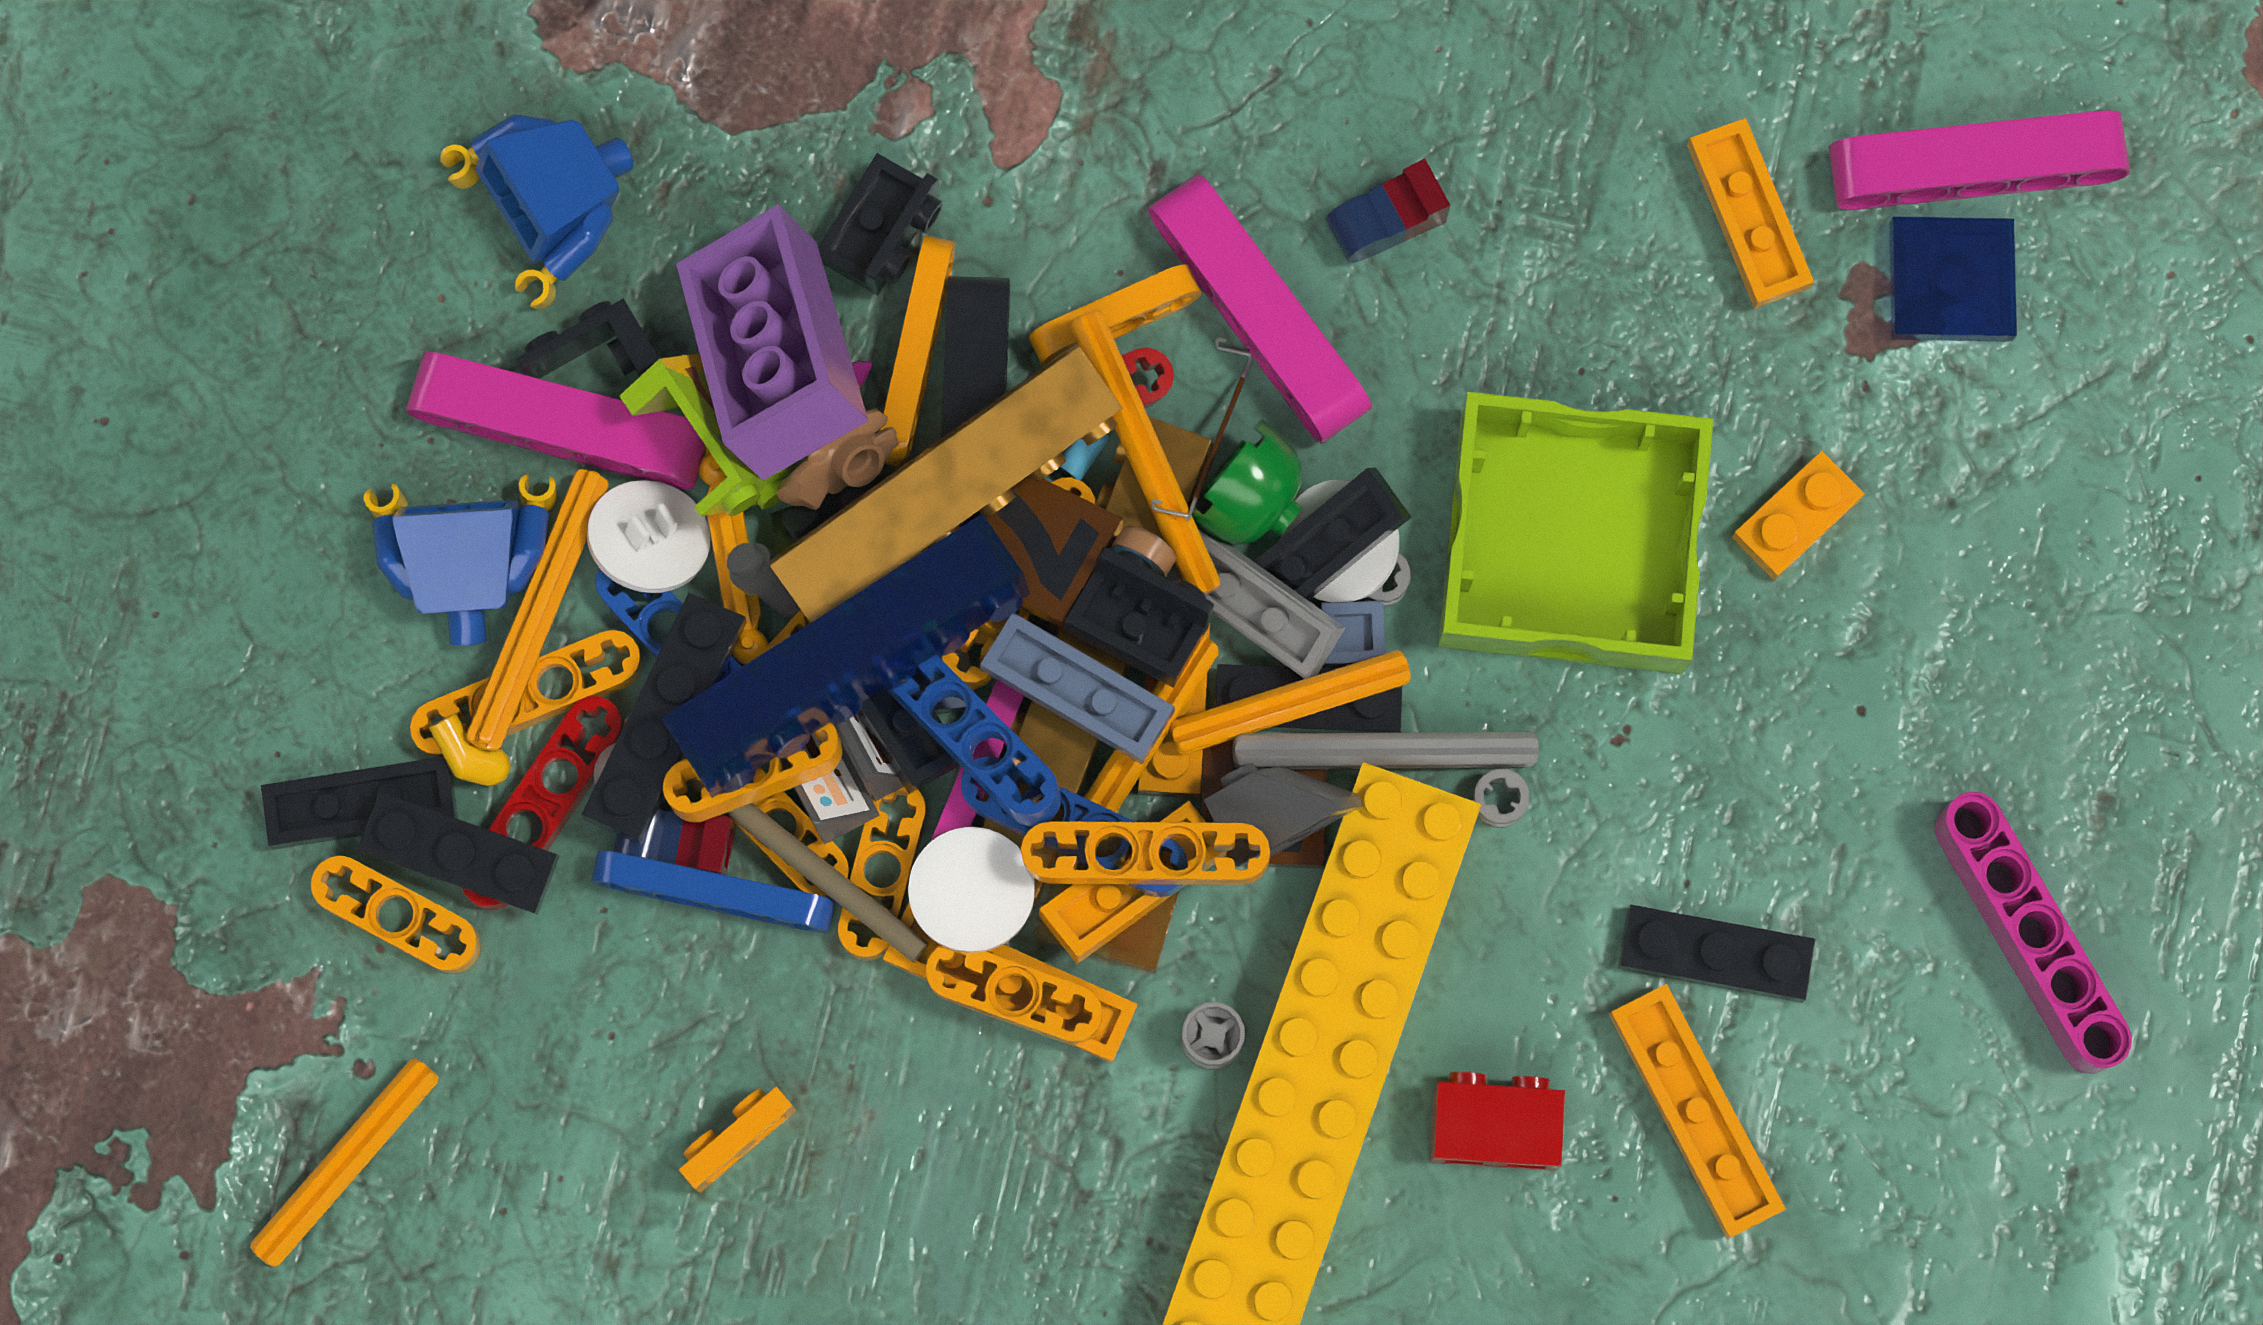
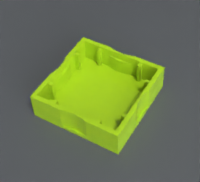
M1467 392L1461 409L1438 647L1683 674L1691 663L1693 656L1700 578L1696 553L1697 533L1707 499L1714 419L1631 409L1607 412L1587 411L1562 405L1556 401Z

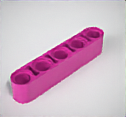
M2112 110L1861 135L1838 140L1828 147L1837 208L1842 210H1861L2092 186L2115 182L2130 175L2122 115L2120 112Z
M1195 174L1147 208L1149 216L1161 236L1182 264L1189 265L1199 287L1247 351L1252 354L1253 359L1317 442L1323 444L1372 409L1371 401L1357 378L1214 188L1201 174Z
M423 352L405 411L408 415L436 426L642 480L665 483L685 490L694 489L700 463L706 450V445L686 417L664 411L632 416L622 400L437 352Z
M1970 791L1960 794L1939 812L1935 820L1934 832L1938 843L2068 1063L2082 1073L2092 1074L2118 1065L2128 1056L2132 1047V1035L2128 1024L1999 806L1991 797L1981 792ZM1957 810H1969L1979 818L1982 826L1979 838H1967L1957 830L1954 823ZM1989 864H2001L2011 872L2013 888L2010 893H2000L1990 886L1986 877ZM2022 918H2032L2042 925L2045 932V942L2042 948H2033L2025 944L2021 939L2019 923ZM2055 972H2063L2071 976L2075 981L2077 997L2073 1003H2065L2053 994L2051 979ZM2088 1027H2096L2107 1035L2110 1046L2109 1052L2104 1059L2097 1058L2087 1051L2084 1045V1033Z

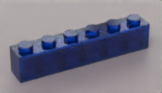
M981 514L661 719L711 798L722 791L725 793L734 792L748 784L754 778L756 769L775 757L786 758L797 753L808 743L810 735L830 722L832 724H839L853 717L862 708L863 701L881 689L892 690L906 683L916 673V667L936 654L945 656L959 649L969 639L970 632L989 620L998 622L1011 616L1020 608L1023 598L1030 595L1024 573L985 516Z

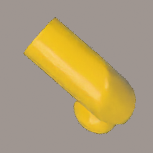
M457 713L429 727L431 734L456 778L484 786L500 784L507 778L511 766L508 755L502 749L496 752L488 751L470 743L466 737L467 732Z

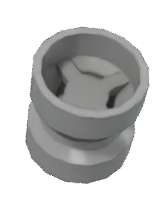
M1206 1002L1195 1007L1187 1015L1181 1032V1046L1186 1058L1195 1066L1204 1070H1220L1230 1066L1238 1058L1245 1040V1027L1240 1015L1232 1007L1220 1002Z

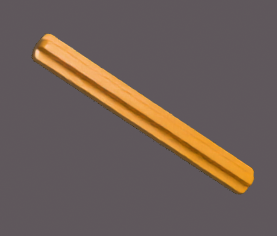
M1099 310L1086 312L1072 320L1071 330L1078 346H1080L1123 408L1113 415V418L1118 423L1115 430L1163 539L1175 553L1176 561L1174 564L1181 579L1195 585L1205 595L1209 594L1219 587L1220 577L1193 516L1191 515L1190 520L1186 521L1185 517L1154 511L1151 508V501L1156 499L1163 502L1162 505L1155 503V507L1185 514L1189 512V507L1103 313Z
M579 469L574 473L545 543L544 554L532 574L466 733L467 740L480 749L498 751L502 747L586 544L587 526L591 512L609 488L608 480L595 471Z

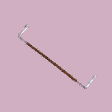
M1220 337L1215 340L1216 349L1246 355L1249 358L1212 446L1194 493L1189 512L1185 514L1155 507V503L1162 505L1163 501L1156 499L1151 501L1152 510L1185 517L1186 521L1190 520L1195 504L1200 497L1252 362V354L1250 352L1219 346V341L1225 343L1227 339Z

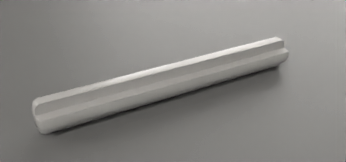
M1532 731L1240 734L1233 741L1232 757L1235 768L1238 769L1254 763L1257 770L1280 766L1287 769H1361L1363 762L1382 769L1531 767L1538 762L1539 743L1537 735Z

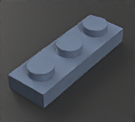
M1015 613L1011 614L980 664L981 671L1140 764L1144 763L1175 712L1173 705Z

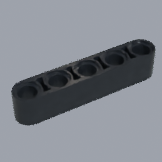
M948 276L941 439L1007 392L1010 278ZM977 511L960 523L959 526L964 534L937 553V569H953L983 517L980 511Z

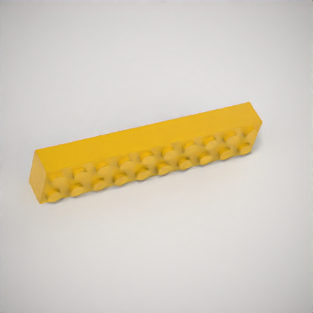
M1362 763L1352 792L1359 795L1364 806L1349 813L1342 819L1162 1325H1300L1482 804L1371 764Z

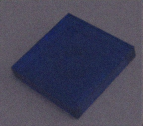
M1893 217L1889 222L1892 340L2013 341L2017 337L2014 219Z

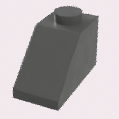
M1254 763L1242 766L1223 776L1220 781L1224 789L1204 799L1215 823H1244L1253 825L1261 830L1268 840L1270 857L1364 806L1359 795L1281 766L1257 771ZM1235 839L1234 849L1229 850L1236 867L1248 865L1249 859L1260 857V851L1249 849L1248 839Z

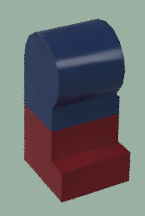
M1424 158L1404 168L1401 175L1371 189L1369 193L1357 196L1341 204L1331 211L1325 220L1347 261L1355 263L1445 224L1451 205Z
M658 809L641 845L616 834L613 852L728 876L737 826L732 817L719 815L702 822H688L678 817L673 810L669 812Z

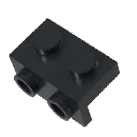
M876 153L818 246L823 265L877 296L887 281L892 284L897 283L906 270L912 256V252L907 250L918 231L926 234L932 228L942 210L943 201L938 199L940 197L938 179L929 173L922 179Z
M1103 547L1097 557L1095 570L1067 616L1063 630L1174 688L1209 627L1214 604L1206 599L1205 594L1195 585L1184 580L1171 581L1157 574L1139 556L1127 551L1117 553L1107 547Z

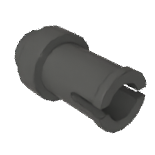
M742 543L737 545L730 552L727 559V568L730 571L732 583L749 596L757 595L773 608L780 617L791 618L795 616L800 610L799 606L769 566L770 560L776 554L762 544L751 545L749 543Z

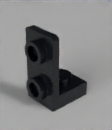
M624 298L614 304H611L610 301H603L593 305L579 316L578 320L580 323L560 334L557 331H549L536 337L526 345V353L517 358L524 375L540 379L611 338L616 337L615 340L607 343V346L624 376L635 371L638 377H640L659 360Z

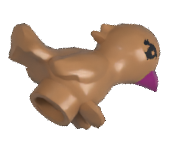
M861 360L852 362L859 390L871 370V362ZM877 408L866 411L868 422L806 456L803 462L779 484L777 489L778 498L792 506H805L816 510L820 507L827 492L835 494L847 486L861 487L873 481L881 472L885 459L890 458L892 450L899 444L896 437L897 432L893 427H887L875 433L886 425L888 417Z

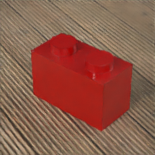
M1450 1072L1449 1082H1438L1433 1088L1430 1163L1556 1171L1562 1167L1565 1090L1550 1089V1079L1543 1077L1514 1076L1512 1077V1086L1487 1085L1486 1074Z

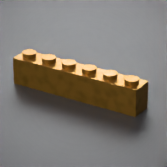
M1075 344L770 560L769 566L813 627L825 619L833 627L862 606L857 596L875 583L884 591L909 574L913 568L908 560L923 549L929 547L932 553L936 554L960 538L964 532L959 524L977 511H980L984 518H987L1011 502L1016 496L1010 488L1031 474L1034 480L1038 482L1062 466L1067 460L1061 452L1080 438L1089 446L1113 430L1118 425L1113 415L1123 408L1080 346Z

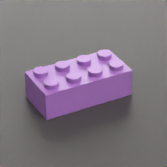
M779 204L676 263L723 444L762 480L769 478L868 422L817 243Z

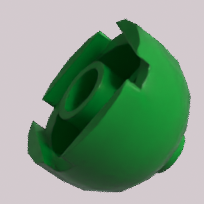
M1263 419L1252 428L1262 437L1254 445L1244 440L1237 445L1202 489L1200 495L1209 502L1201 512L1196 508L1192 512L1196 525L1220 541L1238 545L1255 542L1270 529L1280 536L1302 509V506L1294 501L1303 482L1302 464L1291 444Z

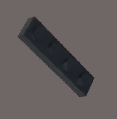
M688 592L581 814L583 820L641 845L664 797V778L667 772L676 763L681 761L747 624L745 616Z

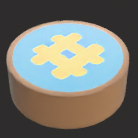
M1136 526L1123 527L1111 546V550L1117 553L1127 551L1139 556L1150 566L1152 571L1165 578L1176 561L1173 549L1155 534Z

